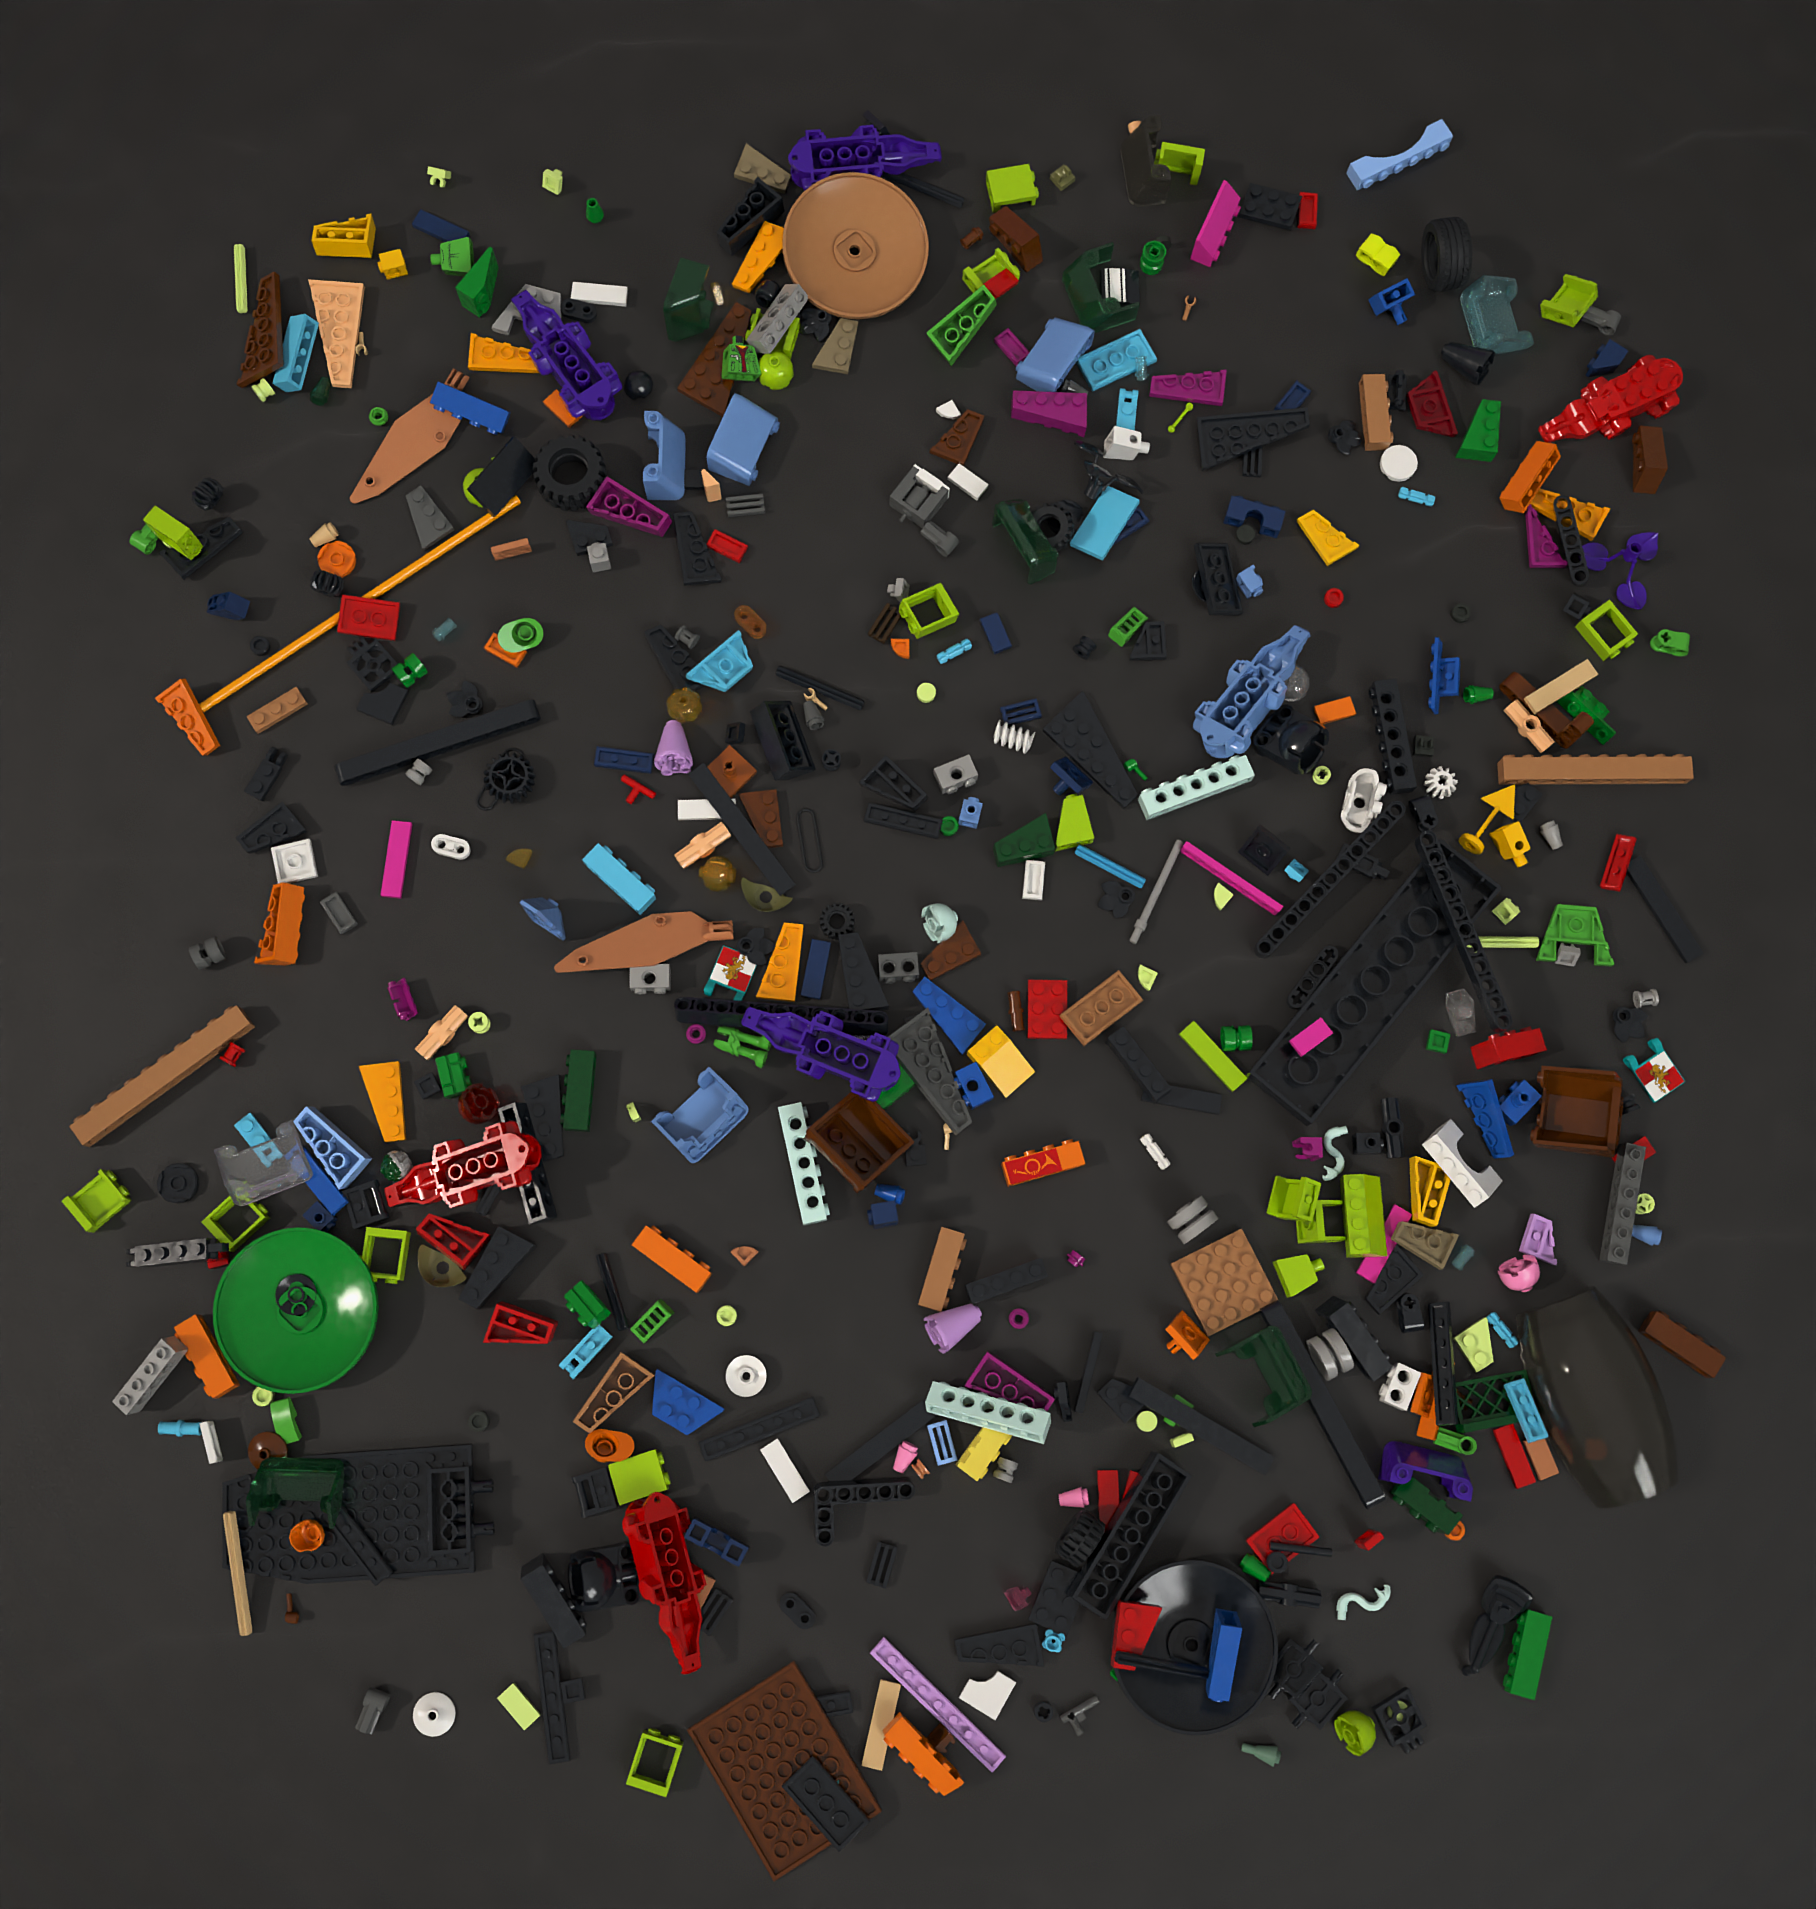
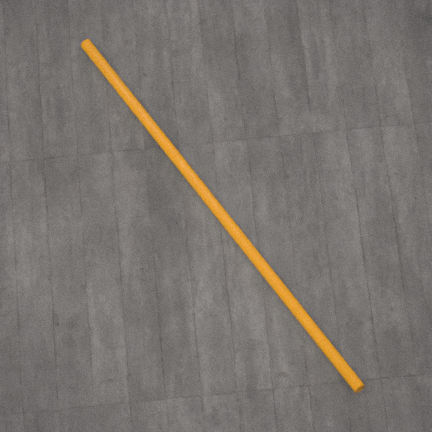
M516 495L513 496L496 517H492L487 513L362 597L371 599L380 597L519 505L521 501ZM340 611L201 702L199 705L202 711L206 712L336 626Z

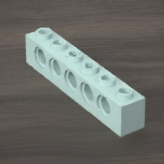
M1236 755L1231 757L1228 762L1222 763L1220 761L1213 764L1212 768L1207 770L1201 768L1196 770L1191 776L1182 775L1175 782H1164L1159 785V788L1154 790L1152 788L1143 790L1138 798V802L1146 820L1252 781L1255 775L1247 756L1240 757ZM1226 770H1232L1235 773V775H1228L1226 773ZM1214 776L1217 782H1211L1208 777ZM1191 783H1197L1200 789H1194ZM1179 789L1182 792V795H1175L1173 790ZM1156 796H1162L1165 802H1158Z
M801 1102L778 1107L803 1225L827 1221L826 1216L830 1215L828 1204H823L822 1196H825L823 1184H819L818 1176H821L819 1164L815 1165L813 1157H817L816 1149L804 1139L807 1134L806 1130L810 1127L806 1126L805 1119L809 1118L806 1106L802 1107ZM793 1120H799L802 1123L799 1129L795 1130L790 1127ZM803 1139L806 1145L802 1149H797L794 1146L795 1141ZM806 1158L810 1161V1165L807 1168H801L799 1161ZM812 1178L814 1185L811 1188L804 1187V1179ZM811 1197H815L819 1201L818 1205L814 1208L807 1205V1201Z
M933 1381L925 1401L926 1410L929 1413L1044 1444L1051 1424L1050 1413L1044 1409L1030 1408L1023 1403L1015 1404L1001 1397L993 1398L983 1392H971L967 1388L953 1387L946 1382L938 1383ZM948 1398H953V1399H954V1400L951 1401V1402H947V1401H946ZM969 1403L974 1404V1405L971 1406V1407H966V1406H965L966 1404H969ZM986 1409H992V1410H993L992 1412H989V1413L984 1412ZM1006 1414H1011V1415H1013V1416L1010 1417V1418H1005V1417H1004ZM1027 1419L1032 1420L1031 1423H1024Z

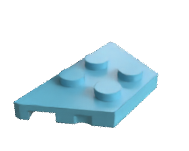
M738 630L689 671L686 674V678L723 692L729 690L753 668L751 659L747 654L746 645H744L741 638V632Z

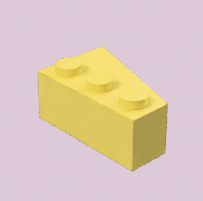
M982 1427L955 1465L976 1481L979 1478L982 1479L988 1471L987 1466L989 1463L997 1459L1000 1454L998 1450L1002 1444L1006 1445L1012 1435Z

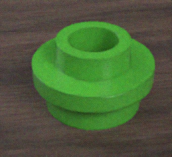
M375 407L370 411L369 419L372 424L381 426L387 422L388 414L385 409Z

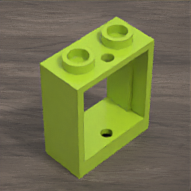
M154 506L143 519L160 540L191 561L204 547L187 526L157 506Z
M941 583L902 599L899 606L901 617L906 619L910 632L917 639L955 623L959 616L956 607ZM934 598L945 618L921 627L910 608Z
M1610 600L1587 615L1575 626L1603 661L1609 657L1612 660L1621 653L1619 650L1622 647L1625 649L1630 647L1635 642L1633 639L1638 635ZM1604 614H1607L1626 637L1611 649L1591 626L1593 622Z
M237 1188L201 1221L220 1243H229L230 1252H235L270 1219L266 1214L268 1210L261 1203L257 1204L253 1200L255 1196L248 1189ZM243 1198L260 1218L234 1241L217 1221Z
M366 1227L362 1258L369 1270L375 1237L402 1240L397 1275L371 1272L374 1282H377L378 1278L385 1279V1283L397 1284L398 1280L404 1281L411 1232Z
M653 1728L644 1729L626 1784L667 1797L684 1742H681V1738L669 1734L666 1737L660 1735L661 1732ZM647 1739L676 1748L666 1783L636 1774Z

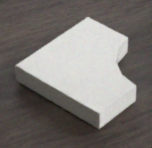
M999 1671L985 1681H976L969 1678L959 1698L996 1720L1016 1681Z

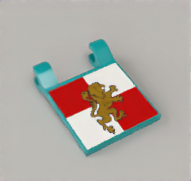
M723 945L704 988V994L712 996L717 984L736 991L737 993L733 1000L743 1001L757 965L750 963L747 956L741 955L737 950Z
M1658 1038L1647 1042L1648 1046L1656 1054L1638 1065L1634 1055L1623 1058V1062L1633 1072L1653 1103L1686 1082L1663 1049L1662 1043Z

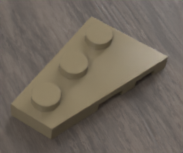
M746 143L734 172V178L754 184V180L758 176L774 191L785 194L791 181V175Z
M840 318L812 363V368L848 374L858 321Z
M1401 1221L1398 1222L1391 1240L1437 1269L1442 1270L1459 1235Z

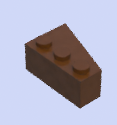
M1005 206L989 217L991 233L998 238L1025 272H1028L1043 261L1039 234L1011 209Z
M1639 426L1637 433H1634L1632 437V444H1634L1633 492L1655 494L1668 470L1662 427Z

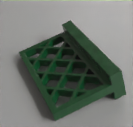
M1527 1370L1455 1382L1456 1387L1463 1386L1468 1390L1464 1399L1458 1396L1456 1390L1458 1425L1455 1426L1457 1433L1518 1423L1515 1411L1512 1410V1404L1509 1398L1505 1396V1388L1500 1392L1493 1385L1497 1379L1509 1383L1513 1381L1515 1376L1521 1375L1525 1379L1532 1396ZM1480 1382L1487 1386L1483 1395L1474 1390ZM1490 1390L1499 1395L1494 1404L1486 1399ZM1472 1393L1480 1398L1475 1408L1467 1403ZM1502 1398L1510 1403L1507 1411H1502L1497 1407ZM1483 1402L1492 1407L1488 1415H1484L1479 1411ZM1464 1406L1473 1411L1467 1419H1463L1461 1412Z

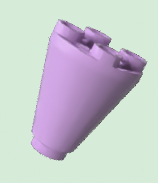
M670 720L666 723L654 758L655 767L664 776H670L673 773H689L693 765L684 729L681 726V722L677 720Z

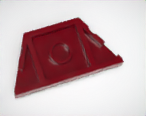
M1435 370L1429 377L1422 380L1418 386L1407 393L1406 398L1416 429L1456 437L1458 431L1438 372Z

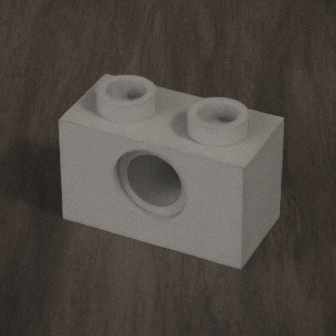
M970 755L936 767L933 771L942 794L954 793L959 787L964 785L969 787L975 784L978 778V773ZM953 773H959L961 775V778L954 779L951 775Z
M657 964L655 966L630 968L631 991H635V994H646V991H654L655 994H665L666 991H671L670 965ZM648 976H655V981L652 984L645 982Z

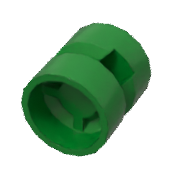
M1155 240L1144 245L1139 264L1145 274L1156 275L1162 270L1166 256L1164 244Z
M414 653L404 659V663L399 662L391 668L406 688L415 683V678H422L428 673L425 666ZM409 668L412 674L408 675L405 670Z
M1239 1025L1237 1029L1234 1026L1221 1027L1220 1039L1223 1052L1235 1051L1236 1048L1239 1051L1252 1050L1253 1038L1250 1025Z

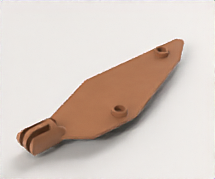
M453 368L444 384L462 391L470 377L467 375L463 377L462 372H457ZM433 394L399 417L393 423L350 496V501L356 504L380 495L445 449L461 420L451 416L452 412L448 410L441 412L434 409V404L430 403ZM369 480H373L372 484H367Z
M691 911L651 914L575 949L558 962L554 969L557 973L655 966L707 941L734 939L733 921L707 922Z

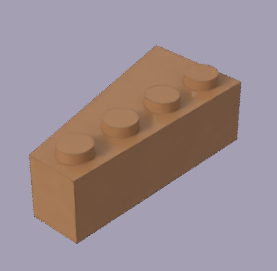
M621 1351L577 1413L573 1422L590 1434L655 1375Z

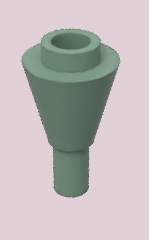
M1242 1744L1241 1751L1253 1754L1274 1767L1275 1763L1279 1764L1281 1751L1277 1750L1278 1746Z

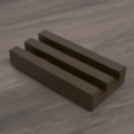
M887 602L869 630L868 635L884 644L901 618L899 610ZM889 610L890 613L886 617L885 621L883 622L877 633L874 634L875 630L877 629L880 622ZM895 613L897 616L882 638L879 637Z

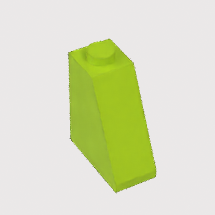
M1071 794L1066 796V799L1063 801L1055 841V852L1077 847L1079 844H1091L1094 840L1083 795Z

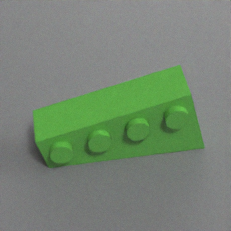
M985 285L981 286L926 333L950 366L954 364L997 306L996 299Z

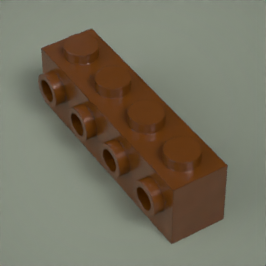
M1660 1310L1649 1312L1638 1332L1705 1378H1715L1726 1359L1725 1356L1720 1354L1721 1350L1712 1345L1708 1346L1705 1344L1702 1337L1687 1332V1328L1678 1322L1674 1323L1666 1313Z

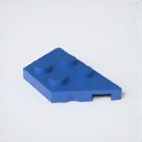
M659 1369L655 1371L652 1415L675 1429L689 1435L724 1411L725 1408Z

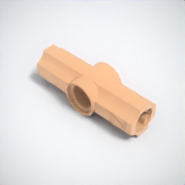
M1518 699L1503 710L1517 725L1520 735L1527 737L1540 753L1544 752L1555 742L1541 727L1539 718L1531 715ZM1526 723L1530 724L1532 726V729H1529L1526 726Z
M720 822L706 833H700L695 836L689 845L674 854L681 867L685 869L699 858H705L715 850V847L731 837V834L725 825Z
M454 1005L442 1020L436 1021L428 1031L429 1034L420 1042L415 1050L429 1061L441 1046H445L452 1040L455 1031L468 1018V1015Z

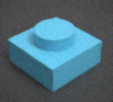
M1293 859L1284 870L1291 879L1298 882L1309 872L1296 859Z

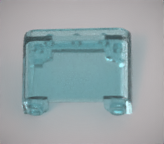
M1483 275L1462 292L1460 298L1473 346L1490 349L1495 352V355L1525 350L1534 344L1533 337L1529 331L1523 330L1518 332L1510 301L1516 297L1518 292L1515 278Z

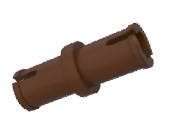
M1020 991L1008 992L1010 1006L1008 1014H1011L1012 1031L1025 1030L1022 1016L1024 1009L1021 1008Z

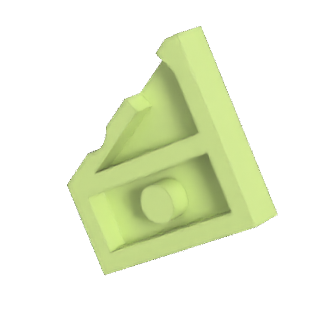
M1483 1317L1453 1337L1454 1342L1475 1373L1494 1362L1486 1317Z

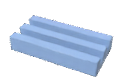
M947 1420L927 1425L937 1465L957 1461ZM944 1425L950 1451L952 1454L951 1458H948L945 1443L940 1429V1426ZM935 1427L939 1437L944 1460H941L939 1456L934 1433L932 1430V1428Z

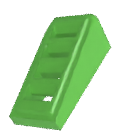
M1133 607L1111 628L1108 636L1122 647L1148 620V617L1136 607ZM1131 616H1134L1137 620H1139V622L1134 620Z
M659 1299L630 1330L645 1343L675 1312L662 1299ZM657 1307L666 1315L665 1317L656 1309ZM651 1313L660 1320L659 1323L650 1315ZM645 1319L654 1326L653 1329L644 1321ZM640 1324L648 1331L647 1335L638 1327Z

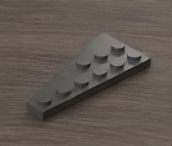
M926 1008L888 1037L899 1045L896 1056L899 1064L952 1132L957 1135L969 1126L972 1120L966 1104L959 1093L958 1083L954 1081L951 1065L943 1044L937 1036V1029L935 1024L932 1023L929 1008Z

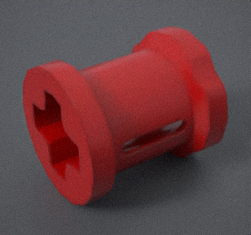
M229 1042V1048L219 1059L236 1067V1061L246 1050Z

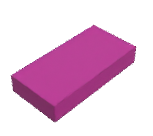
M1319 1018L1289 1042L1300 1057H1302L1333 1034V1032L1324 1020Z

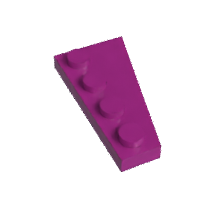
M1227 369L1220 370V372L1204 371L1200 374L1185 373V375L1176 376V374L1152 376L1149 397L1222 406Z

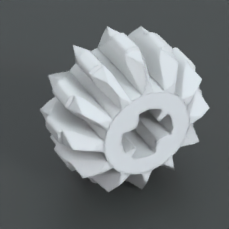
M1439 766L1437 770L1435 768L1431 769L1430 774L1425 776L1427 781L1424 782V786L1429 787L1426 793L1432 792V798L1438 795L1439 799H1443L1444 796L1450 797L1451 792L1456 790L1454 785L1458 783V780L1452 779L1455 773L1449 774V768H1446L1444 771L1442 766Z

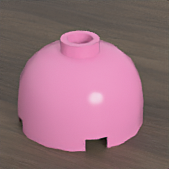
M1522 1255L1524 1259L1520 1260L1514 1257L1501 1264L1498 1274L1503 1284L1511 1290L1530 1291L1540 1278L1539 1264L1533 1255Z

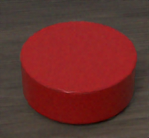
M1337 588L1329 589L1324 596L1325 604L1331 608L1339 607L1344 600L1342 591Z

